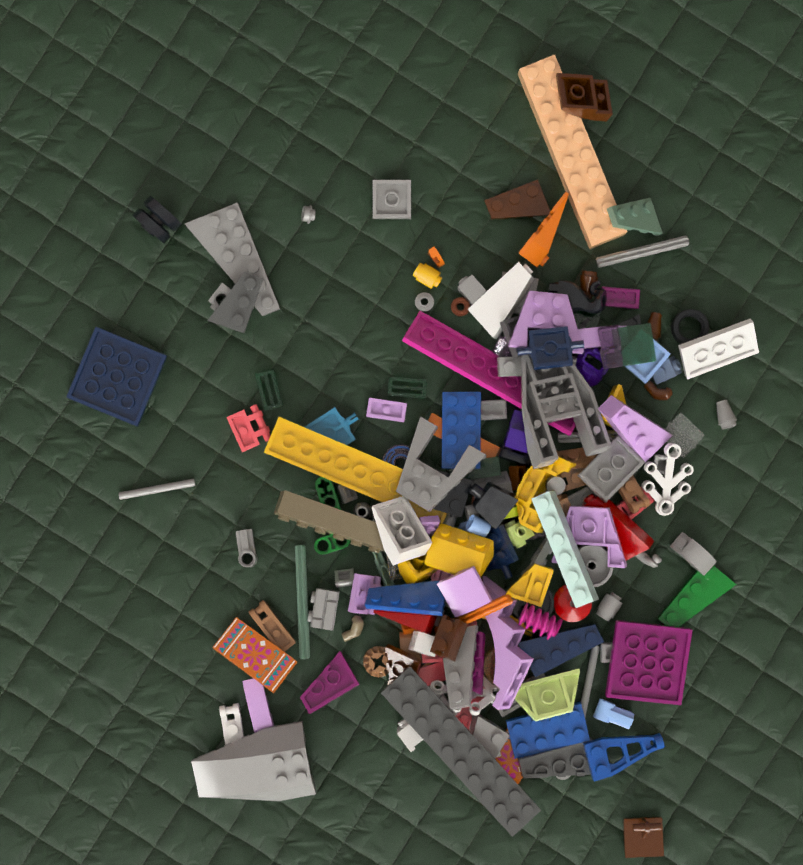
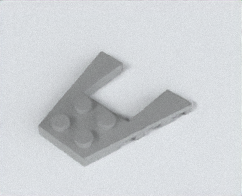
M420 417L396 492L430 512L447 496V493L453 487H456L468 473L476 468V465L482 459L486 458V454L469 445L448 478L418 460L438 429L436 425Z

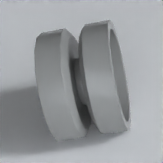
M579 546L578 549L593 586L599 587L606 583L612 576L614 568L608 567V550L604 546ZM590 562H594L596 564L593 566V569L589 568L588 564Z

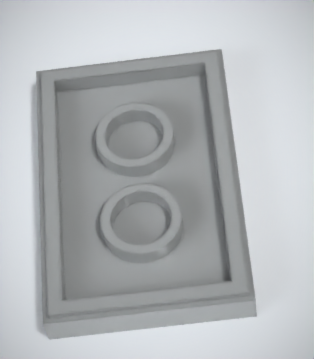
M619 435L611 441V447L605 452L599 453L577 475L604 503L645 463Z

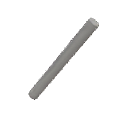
M195 479L119 492V499L196 486Z
M598 645L591 649L581 698L584 717H586L600 649Z

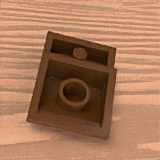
M556 74L561 110L583 119L608 121L613 113L607 80L593 79V75Z

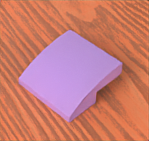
M474 566L459 571L456 575L440 580L437 583L455 617L471 612L492 601Z

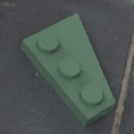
M651 198L607 208L612 226L615 228L639 230L640 233L649 232L656 236L663 234Z

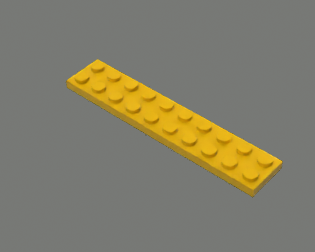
M278 417L264 453L380 502L402 497V495L396 492L403 471L402 468ZM408 500L418 518L438 515L440 523L444 522L447 513L434 509L428 512Z

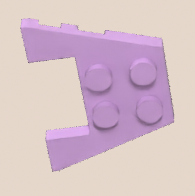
M529 291L508 347H527L528 329L539 330L568 326L571 340L580 341L581 338L568 295ZM584 348L573 349L572 353L582 354Z
M570 506L566 519L576 544L607 546L608 567L626 568L627 563L610 508ZM555 556L552 558V563H557Z

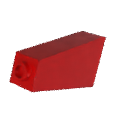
M593 493L583 499L585 502L581 506L610 508L625 560L648 550L654 543V540L610 500L604 503Z

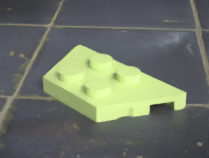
M580 669L522 683L515 700L535 722L573 712Z

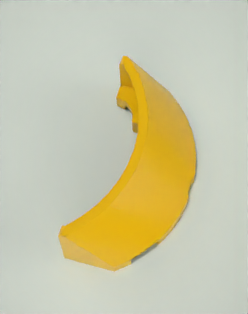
M560 456L552 465L533 469V466H531L524 474L517 489L516 496L518 502L516 505L519 522L536 533H543L544 529L531 498L546 492L545 482L548 477L552 475L557 477L562 472H569L572 467L576 466V463Z

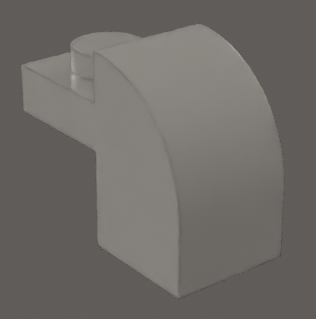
M683 532L670 545L675 552L682 556L703 576L717 562L699 543Z

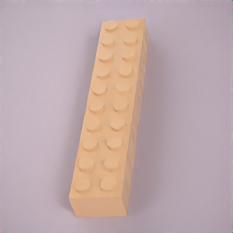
M552 55L520 68L518 77L564 189L569 193L568 199L589 249L624 236L628 231L612 226L607 208L617 204L582 119L561 110L556 74L562 73L556 56Z

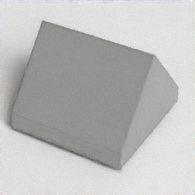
M655 454L652 462L656 464L657 470L661 474H665L667 456Z
M342 485L336 486L342 504L358 499L356 491Z
M353 568L334 571L337 588L353 585Z

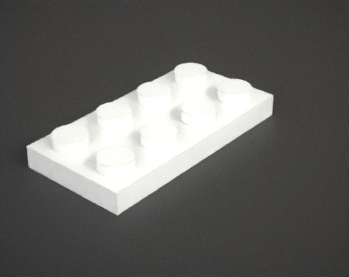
M751 318L678 345L684 374L687 379L759 353L754 323Z

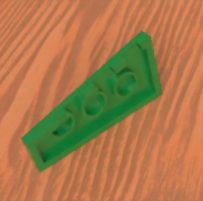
M714 565L704 576L696 570L657 619L666 626L680 627L737 584Z

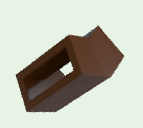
M526 465L508 467L512 491L518 489L526 473Z

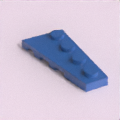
M440 580L375 587L368 589L365 607L366 609L442 616L445 598L437 585Z

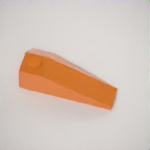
M567 192L563 194L550 211V214L543 220L537 231L533 233L519 252L521 256L536 267L539 265L543 267L550 258L547 254L550 251L569 195Z

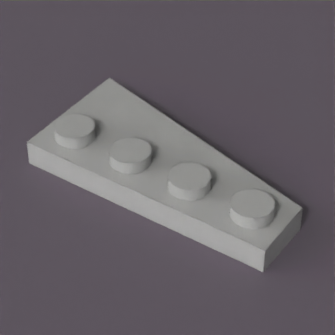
M477 625L467 627L455 662L443 658L449 707L451 710L471 706L472 675L475 666L474 653L477 645L476 633H478Z

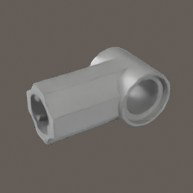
M253 530L235 531L239 563L243 567L255 566L258 557L255 550ZM247 553H250L253 557L250 564H246L243 560Z

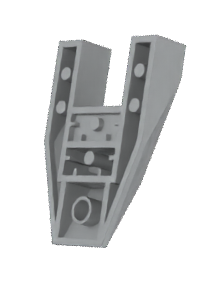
M530 354L521 355L522 415L527 451L533 469L552 465L559 459L547 424L550 422L573 417L586 457L603 453L612 445L603 418L598 410L599 407L594 392L576 366L573 364V366L533 370Z

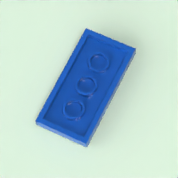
M442 392V469H454L469 445L481 451V392ZM481 461L476 465L475 469H481Z
M581 702L574 703L573 712L536 722L529 714L506 720L515 759L590 741Z

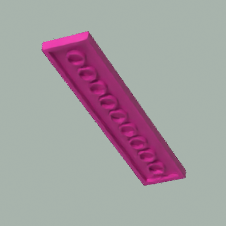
M419 311L402 339L404 343L522 409L521 376L498 377L497 357L501 356L424 312ZM573 417L547 423L568 436L572 434L576 426Z

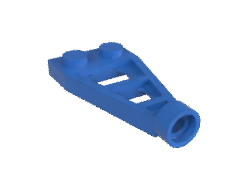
M660 733L654 735L601 737L583 743L593 781L611 777L653 751L665 747ZM639 742L640 752L629 756L626 745ZM621 747L623 757L613 764L609 763L606 753L607 748Z

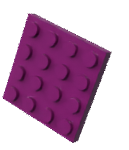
M616 620L605 696L607 698L681 705L693 630L684 627Z

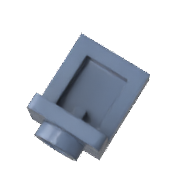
M675 356L666 359L653 374L656 385L682 373L681 364Z

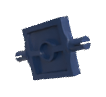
M568 326L530 330L528 332L529 346L517 347L518 356L530 354L533 370L573 366L572 351L573 349L584 348V340L572 341L569 336Z
M504 524L499 525L496 529L491 526L485 538L494 541V557L489 563L487 570L502 569L505 579L513 576L509 565L519 559Z

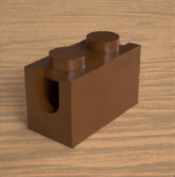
M443 614L430 652L455 662L468 624L460 619L455 620Z

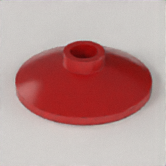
M565 584L554 595V610L565 621H581L589 614L592 602L578 608L570 606L572 598Z

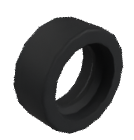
M687 309L676 315L671 324V332L678 343L683 344L694 340L683 337L679 331V324L685 317H695L701 324V332L694 339L708 334L709 321L702 312L695 309Z

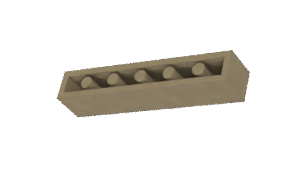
M286 490L281 491L274 514L278 515V519L289 522V520L297 522L296 525L302 528L313 527L315 532L323 535L326 532L333 534L332 538L344 541V539L350 540V544L357 547L367 546L371 552L379 553L380 551H385L376 522Z

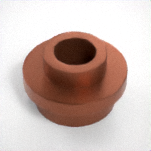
M458 297L453 300L451 310L456 316H465L469 312L470 303L467 299ZM463 304L464 309L458 310L457 305Z

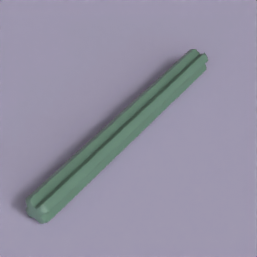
M296 545L299 658L309 659L310 640L306 546Z

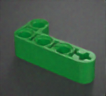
M319 477L316 480L315 487L320 503L325 504V500L331 497L335 500L334 508L342 510L333 481ZM324 479L325 482H329L330 485L327 486L328 492L332 490L333 494L322 497L321 493H325V490L319 487V484L322 483L321 480ZM333 534L318 538L315 541L314 548L319 554H328L344 549L349 545L350 540H347V543L344 545H339L336 539L332 538ZM325 540L328 542L329 547L326 551L319 549V541Z

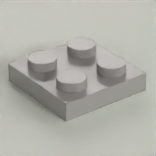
M373 180V219H411V180Z

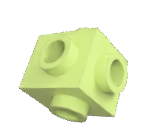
M512 520L505 524V529L511 543L517 549L526 545L527 542L525 540L534 536L533 531L521 525L519 521Z

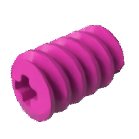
M527 602L520 614L518 625L521 626L525 622V629L533 626V633L539 629V636L547 633V640L552 636L555 637L563 620L559 619L556 622V616L552 615L549 618L548 612L542 615V609L538 608L535 611L534 605L527 608Z

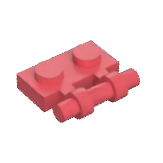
M257 404L250 407L253 414L247 416L245 410H242L227 417L242 452L260 445L257 437L263 436L265 442H267L271 436V430L269 426H266L262 417L264 416L263 412L259 410ZM253 420H256L260 429L256 432L250 423Z

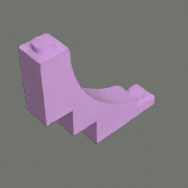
M482 576L483 583L492 600L506 594L505 590L487 576ZM512 597V604L485 616L495 647V675L493 683L500 690L497 692L492 706L497 710L510 709L533 662V658L518 647L525 629L510 618L517 602Z

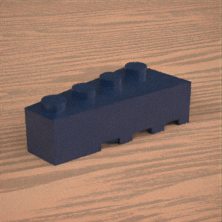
M592 622L560 630L555 637L552 636L549 640L546 639L547 634L521 639L518 646L533 658L530 669L533 675L537 677L603 643L604 640L596 625Z

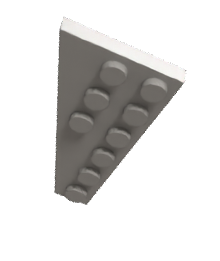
M238 203L185 223L235 284L244 272L263 278L254 305L262 316L280 310Z

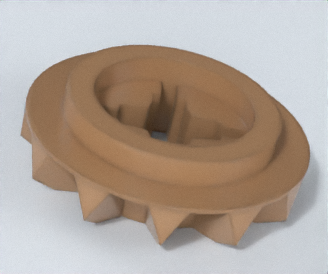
M373 647L364 656V668L371 676L379 678L389 673L385 666L379 665L374 669L375 662L371 659V657L378 659L383 655L382 662L386 666L388 658L387 653H385V647Z

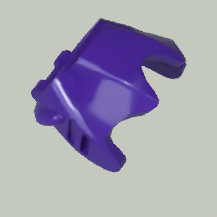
M597 347L594 349H584V352L576 357V368L590 387L598 385L609 369L606 359L607 354L600 352ZM587 355L594 356L602 363L600 370H597L585 361Z

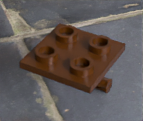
M662 817L623 818L625 858L664 856Z

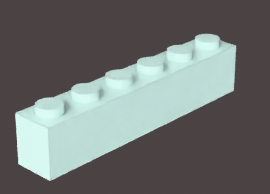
M548 491L531 498L575 608L599 600L556 492Z

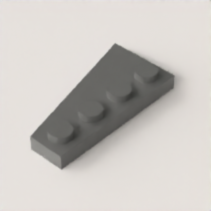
M585 742L517 758L521 776L523 778H547L548 776L591 775L583 745Z

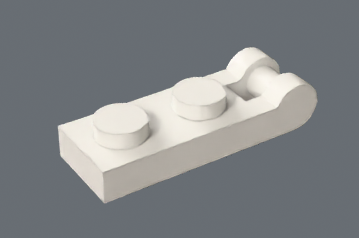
M239 703L226 707V705L219 706L225 745L241 740L244 737ZM228 714H234L235 719H228Z

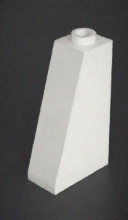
M518 262L468 308L470 313L495 339L503 331L500 322L511 318L534 280L531 275L533 271L527 264L522 266Z

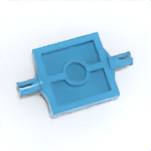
M334 407L306 425L305 428L348 445L356 440L350 431L349 425L359 419L355 417V413L345 419Z

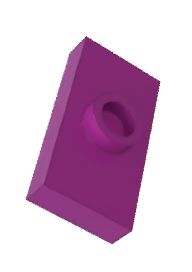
M601 287L607 293L606 307L639 309L640 289Z

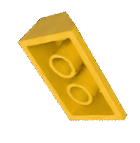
M440 523L432 536V544L427 552L425 565L453 575L474 566L481 578L494 557V541Z

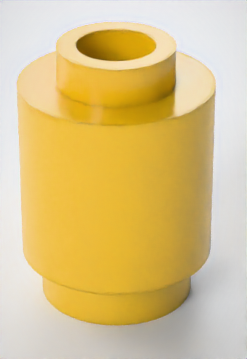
M419 263L413 273L417 281L430 289L434 286L437 288L442 280V277H440L441 272L426 263Z

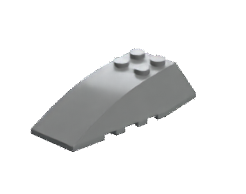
M302 721L260 729L252 735L242 737L241 740L226 744L218 750L210 751L192 759L191 762L199 797L282 801L315 795L316 788L313 775H311Z

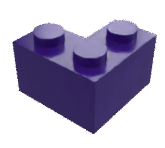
M513 410L502 447L527 453L523 415L521 411Z

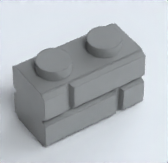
M316 588V592L312 591L311 603H314L313 611L309 610L308 622H311L310 627L334 630L340 591Z

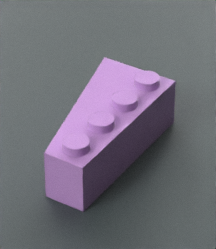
M612 395L598 408L616 433L645 463L673 436L661 426Z

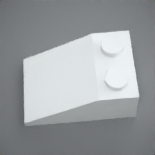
M402 496L372 506L383 548L392 565L426 555L432 541L407 498Z

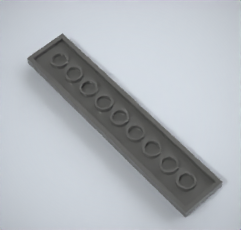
M410 665L381 691V694L512 837L541 811L538 805Z

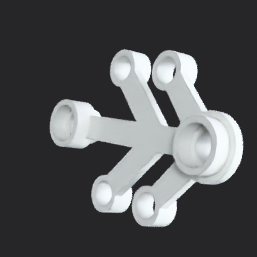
M668 443L664 448V454L667 456L664 477L657 470V466L653 462L649 461L644 465V470L651 474L663 488L661 496L654 489L655 485L653 482L645 480L642 483V489L649 493L656 501L655 509L662 516L671 514L674 510V503L684 494H688L691 491L690 484L680 481L693 473V466L689 463L682 464L680 471L673 477L675 459L681 455V448L675 443ZM673 447V452L669 453V449ZM653 465V469L648 471V467ZM689 466V470L685 472V468ZM679 483L678 490L670 496L671 489ZM647 484H651L649 489H646ZM687 485L686 490L682 491V487Z
M484 676L483 687L485 689H483V695L472 692L471 701L477 696L484 697L479 702L471 703L469 711L472 715H479L483 708L490 703H494L496 695L492 692L500 690L499 687L492 685ZM435 680L430 684V688L439 698L444 693H448L447 685L442 681ZM472 707H477L479 710L475 711ZM462 708L451 711L453 713H459Z

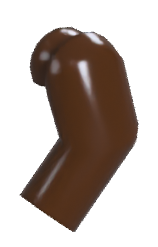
M652 381L644 385L645 389L655 400L665 401L672 396L673 392L669 387L665 389L657 388Z

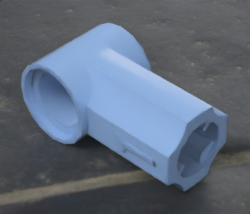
M473 514L469 517L468 521L460 523L458 529L486 537L490 531L491 524Z
M600 698L593 717L603 722H611L629 729L634 720V713Z

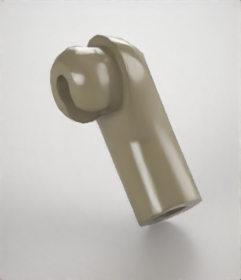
M354 616L351 629L341 633L345 642L361 634L364 627V620H362L361 616Z

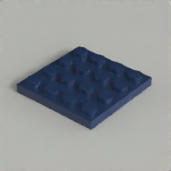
M95 327L66 398L138 427L167 356Z

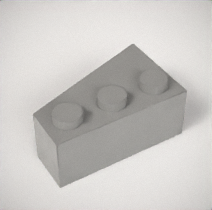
M480 714L471 715L472 720L469 731L496 758L510 736L509 733Z

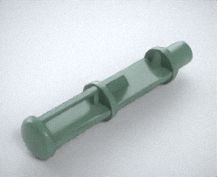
M382 551L379 553L373 552L376 568L382 577L384 586L395 585Z

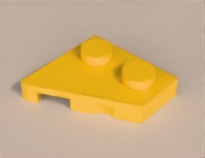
M534 563L506 591L505 595L509 594L512 598L542 607L554 569Z

